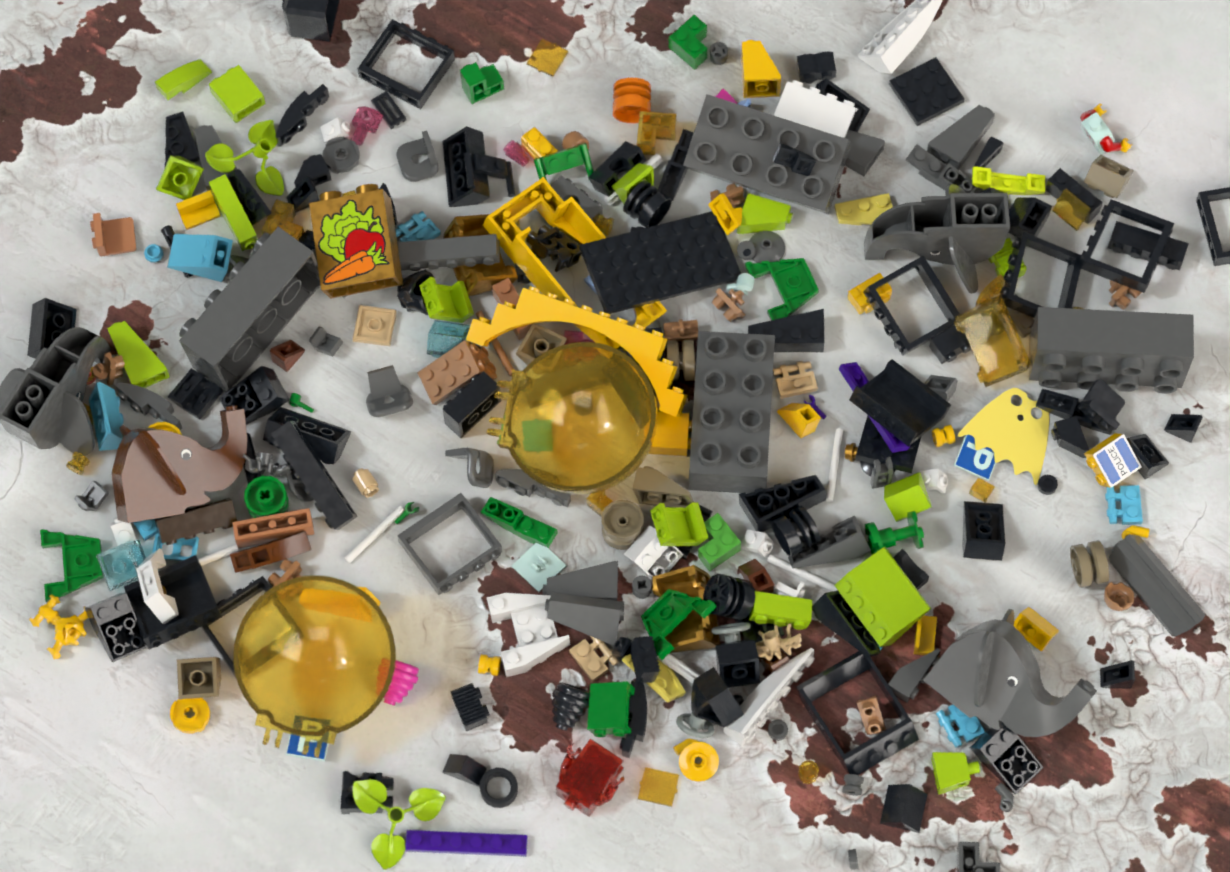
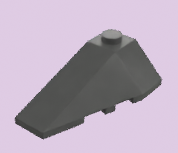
M855 515L833 526V531L826 536L821 534L818 543L810 547L804 546L803 551L788 557L792 569L862 557L871 551Z

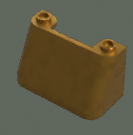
M490 214L454 217L444 232L443 238L490 235L483 226L486 217ZM501 254L500 262L493 265L476 264L472 267L462 265L453 268L457 281H464L468 296H475L490 291L493 285L507 278L510 279L511 283H514L518 278L514 266H505Z
M692 565L653 576L652 591L659 598L668 589L685 593L690 597H700L703 600L705 586L711 577L706 571ZM692 610L665 637L674 647L670 653L710 649L720 645L719 634L712 633V629L718 626L717 615L709 614L704 619Z

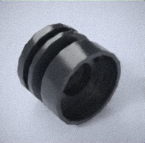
M645 180L632 190L624 203L623 212L630 215L633 219L638 218V223L645 228L656 226L668 213L672 199L661 191L657 192V188L651 186V183Z
M799 506L795 511L789 512L790 521L784 515L771 521L775 537L789 557L803 551L802 543L806 547H810L812 543L816 544L820 541L817 526L803 506Z
M716 574L707 582L703 600H711L717 606L710 614L742 620L752 611L755 602V589L748 580Z

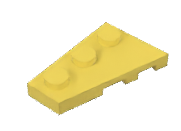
M887 193L837 203L834 205L839 224L861 226L862 224L871 225L880 214L893 208L890 195Z
M631 654L623 657L622 661L634 671ZM658 660L661 671L654 682L647 684L667 703L684 696L686 691L674 671Z

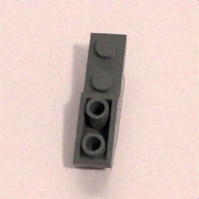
M916 144L905 159L919 170L918 174L943 190L950 184L960 186L966 193H974L977 188L972 185V180L951 164L945 165L918 144Z
M117 383L115 385L118 397L123 401L127 400L131 403L130 406L135 412H141L143 415L149 412L155 419L160 418L163 422L171 423L179 430L182 429L180 421L172 415L174 412L172 404L160 395L137 385Z
M522 469L497 470L495 473L496 481L500 486L510 487L521 496L526 495L530 497L532 492L535 491L536 495L542 498L547 497L558 506L564 505L568 507L571 502V494L557 488V479L551 476Z

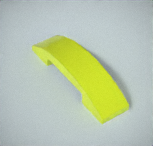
M973 166L972 185L984 190L991 187L1010 195H1037L1045 193V175L1027 173L1026 176L994 173L991 172V168Z

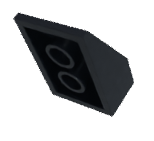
M827 78L817 83L815 88L821 90L819 94L826 96L829 93L837 96V101L842 103L844 100L855 103L854 107L858 110L857 112L855 111L848 130L858 132L870 108Z
M964 501L963 558L1002 561L1006 544L1003 504Z

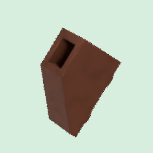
M756 559L738 566L743 578L753 584L755 591L774 592L772 579L765 567Z

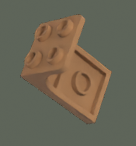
M464 340L417 372L432 404H439L469 384L475 375H480L483 371L493 380L497 378L496 368L488 358L489 353L485 347Z

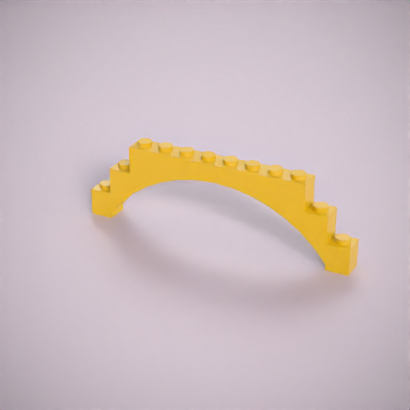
M529 286V289L522 288L516 308L515 304L507 301L504 304L498 303L491 324L490 319L481 316L479 319L473 318L466 340L488 347L490 341L506 332L540 322H568L598 331L617 342L639 363L656 392L660 403L659 410L676 417L681 416L688 395L684 394V390L673 386L670 389L678 367L674 366L671 360L663 358L660 361L667 342V338L663 337L664 333L652 330V333L645 331L646 327L635 323L633 327L628 325V321L619 317H617V320L611 319V314L599 311V314L592 312L593 308L582 305L580 308L575 306V302L566 298L564 301L558 300V295L549 292L546 295L539 293L541 289Z

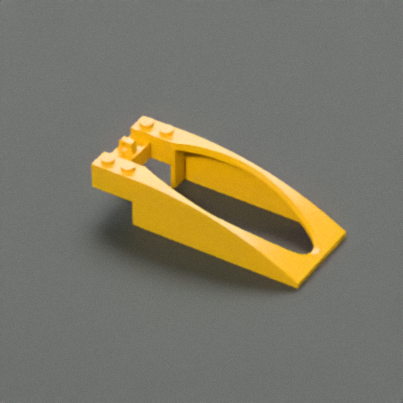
M542 177L488 215L483 226L490 235H497L500 247L526 273L525 276L536 288L541 289L540 292L546 295L549 292L558 295V300L564 301L565 298L572 300L526 245L525 240L531 230L530 227L521 231L515 223L536 209L549 225L559 228L561 232L580 245L605 239L606 237L572 196L563 201L545 178ZM660 301L633 308L636 316L635 323L644 327L649 326L667 312ZM574 324L608 353L611 354L620 347L617 342L589 327Z

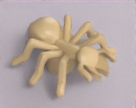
M788 624L786 628L787 637L781 639L777 625L774 626V630L766 633L759 631L758 634L762 637L763 641L755 643L758 657L771 661L773 655H776L780 660L782 658L781 648L788 655H791V648L796 649L802 646L800 643L802 640L801 633L791 637V624Z

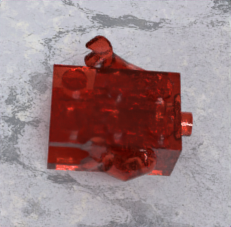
M591 738L582 751L579 747L574 752L572 750L574 743L567 747L568 754H566L561 764L558 777L559 782L556 785V795L565 801L564 805L572 811L576 808L588 817L591 816L596 807L611 801L618 789V784L624 781V776L617 781V778L624 770V767L621 766L623 760Z

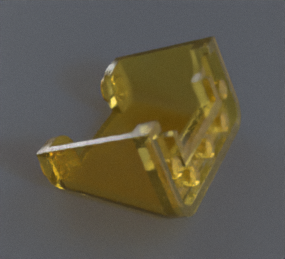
M1001 295L955 317L954 325L956 330L965 334L979 365L977 377L980 383H984L985 387L1028 371L1030 365L1029 357Z

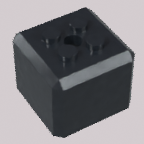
M283 0L282 9L290 36L330 42L340 0Z

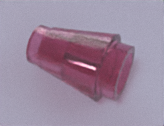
M512 140L503 149L507 157L522 167L530 161V158L519 142Z

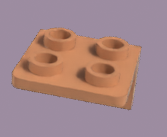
M100 213L93 214V221H90L91 231L95 232L92 244L94 249L97 248L100 257L136 251L133 218L127 217L103 221Z

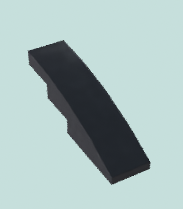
M686 129L682 131L679 142L674 148L657 189V192H663L672 201H674L688 170L683 164L694 132Z
M1046 389L1041 390L1036 407L1062 419L1077 416L1081 426L1111 435L1112 431L1104 432L1077 408L1081 403L1079 398Z

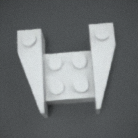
M503 593L487 597L492 623L512 619L519 646L518 648L501 652L506 677L526 673L533 666L544 662L554 653L570 646L569 635L557 637L554 621L548 619L545 603L546 599H550V595Z

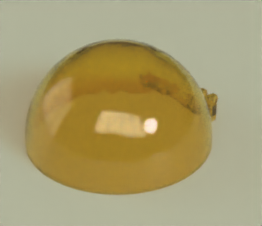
M576 342L561 345L538 356L523 371L512 370L511 381L498 380V387L509 389V393L496 392L494 396L497 399L507 400L504 417H490L489 422L494 425H501V429L489 428L486 434L499 437L497 445L500 448L509 449L516 464L529 477L551 490L565 494L585 495L615 487L625 481L640 467L654 442L657 429V404L652 386L643 370L633 359L611 346L593 342Z
M316 575L302 576L284 581L261 595L242 619L235 638L233 664L238 686L248 704L257 713L255 726L266 728L262 744L267 745L269 743L271 730L278 731L274 743L276 748L280 747L283 733L306 738L302 754L306 755L309 751L310 741L314 740L317 741V747L314 751V757L319 758L322 743L334 745L337 733L359 724L378 707L391 684L396 661L395 642L391 627L376 602L364 591L346 581L334 577Z

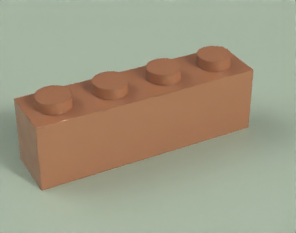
M310 508L232 522L238 548L268 543L305 531L307 536L315 534Z

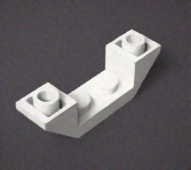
M159 548L146 557L136 570L144 602L161 623L166 624L179 615L175 598L163 593L158 571L165 567L166 563L163 551Z

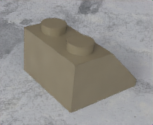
M1100 155L1092 162L1084 183L1091 189L1103 191L1110 198H1118L1134 170Z
M220 658L177 659L178 699L219 697L221 683Z

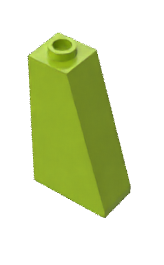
M226 174L209 181L214 201L241 250L254 248L258 240L257 235Z
M125 321L116 322L107 328L118 355H121L124 360V368L132 385L146 388L170 378L166 366Z

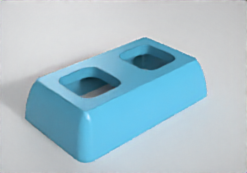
M158 533L155 535L153 552L159 548L162 549L163 544L159 539ZM199 538L177 539V543L173 544L172 554L164 555V559L183 561L189 558L180 555L183 545L193 547L190 557L197 556Z

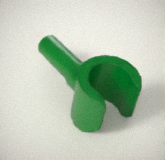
M291 394L289 403L292 407L299 406L310 413L314 411L313 408L300 402L301 396L299 394Z
M409 502L405 505V511L395 520L397 525L409 514L419 511V507H416L413 511L411 510V505L414 502Z

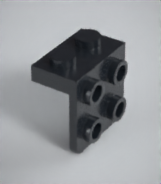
M1097 379L1077 408L1098 425L1100 429L1106 432L1116 430L1120 425L1115 418L1125 405V400L1102 379Z

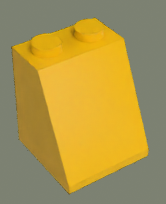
M742 41L743 98L780 97L781 75L761 41Z

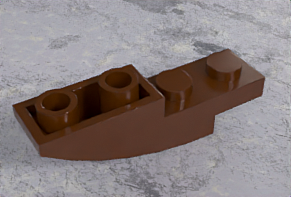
M305 531L231 553L230 558L234 571L237 573L278 562L312 549Z

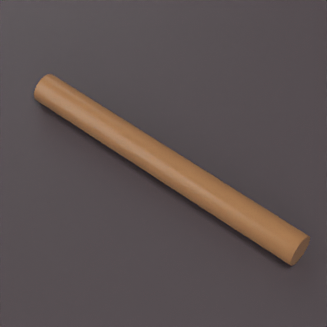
M478 311L475 314L478 319L480 316L486 318L482 311ZM495 338L490 342L508 375L513 376L516 372L498 339Z

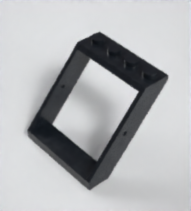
M860 651L796 686L803 705L847 774L859 775L919 740L912 720L873 660ZM869 670L900 717L901 722L844 754L815 709L812 701Z

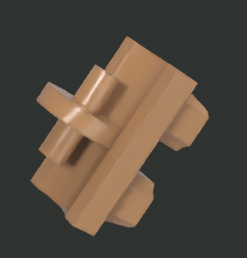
M733 183L726 187V192L723 193L733 208L745 202L742 186L737 187ZM719 190L710 192L711 201L722 193Z
M1110 281L1111 288L1109 292L1113 295L1109 305L1111 307L1117 305L1124 310L1131 303V300L1125 295L1129 293L1134 298H1137L1142 292Z
M720 288L715 291L717 295L711 303L718 310L726 304L730 307L723 314L729 322H733L738 317L742 319L746 315L736 305L737 302L740 306L745 303L742 299L744 296L742 290L735 292L731 289L728 292L732 296L731 298Z
M679 319V322L663 323L664 336L667 338V341H694L698 339L697 320L683 321Z
M110 352L105 353L103 363L96 364L93 367L92 373L97 379L107 378L108 386L113 385L114 379L123 376L124 360L121 355L112 357Z
M285 559L280 565V569L285 572L283 576L280 577L274 572L268 578V582L274 588L277 595L281 596L285 590L291 592L294 588L297 590L301 588L299 582L303 577L299 575L302 571L299 562L295 561L293 563Z
M873 696L865 700H858L857 705L866 734L872 735L885 731L886 726L877 697Z

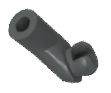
M1000 783L995 788L1001 796L1000 809L1004 812H1010L1014 804V795L1003 783Z

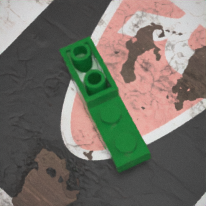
M493 497L489 498L481 511V514L489 520L532 544L536 542L549 548L558 534L556 528L525 515L522 510Z

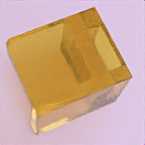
M600 485L586 498L587 506L601 517L605 507L613 502L605 495V489Z

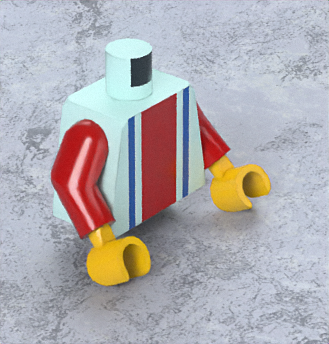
M1101 103L1081 114V130L1100 155L1105 152L1120 150L1126 153L1130 149L1132 144L1127 143V138H1124L1121 142H1115L1112 132L1101 119V116L1106 112V110L1101 109Z

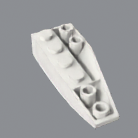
M915 0L877 32L857 56L879 73L892 74L923 37L942 0Z
M810 648L792 658L763 680L741 704L740 708L744 715L725 726L723 733L742 747L746 742L750 743L755 736L754 731L758 727L761 728L768 719L766 716L769 712L773 713L779 706V699L782 696L785 698L791 690L790 685L793 682L797 683L803 675L801 671L805 666L809 667L815 659L813 657L814 649Z

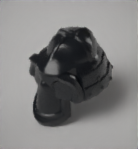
M426 269L403 278V285L397 287V297L400 304L408 312L418 311L428 315L419 286L428 278L434 277Z

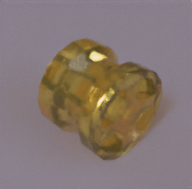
M599 214L595 225L604 235L609 236L613 228L614 218H605L604 215Z
M74 452L71 461L67 462L66 467L72 472L82 475L85 466L89 465L90 460L84 455Z
M814 761L802 762L798 772L800 781L805 784L814 783L818 778L819 767Z

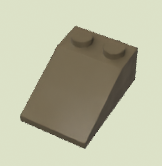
M644 466V468L637 467L632 489L639 504L657 506L659 503H664L665 507L686 508L694 502L689 491L650 466Z

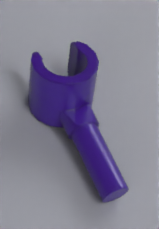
M809 395L812 403H807L804 400V404H809L824 420L827 416L816 405L815 397Z

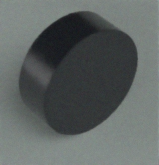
M1043 475L1040 477L1038 489L1042 494L1051 495L1057 489L1058 482L1054 476Z

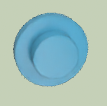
M156 244L147 246L144 251L146 260L149 262L160 261L163 257L162 248Z

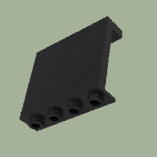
M893 359L887 363L881 373L861 388L856 386L849 401L908 447L940 422L951 407L950 403Z
M196 555L158 571L161 585L165 587L166 595L175 598L179 615L166 624L161 623L144 602L139 580L124 586L144 636L143 640L149 650L222 618L203 568Z

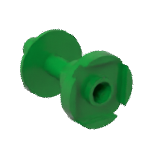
M916 512L907 513L909 526L892 530L891 527L878 530L874 522L865 524V535H868L871 555L883 547L896 546L897 541L911 537L917 549L924 548L922 541L924 533L922 527L917 526L918 518Z

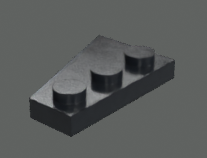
M184 112L167 116L165 126V167L170 156H182L193 163L200 161Z

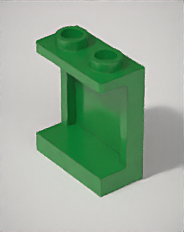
M628 681L590 684L587 730L595 737L600 738L611 734L618 737L630 734L631 728L628 727L629 697L634 695L635 687Z

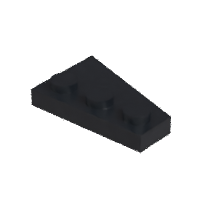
M240 169L234 170L227 175L252 226L272 214L271 210Z

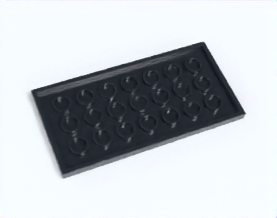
M712 211L581 244L579 247L603 310L608 314L737 281L738 276L742 274L726 234Z

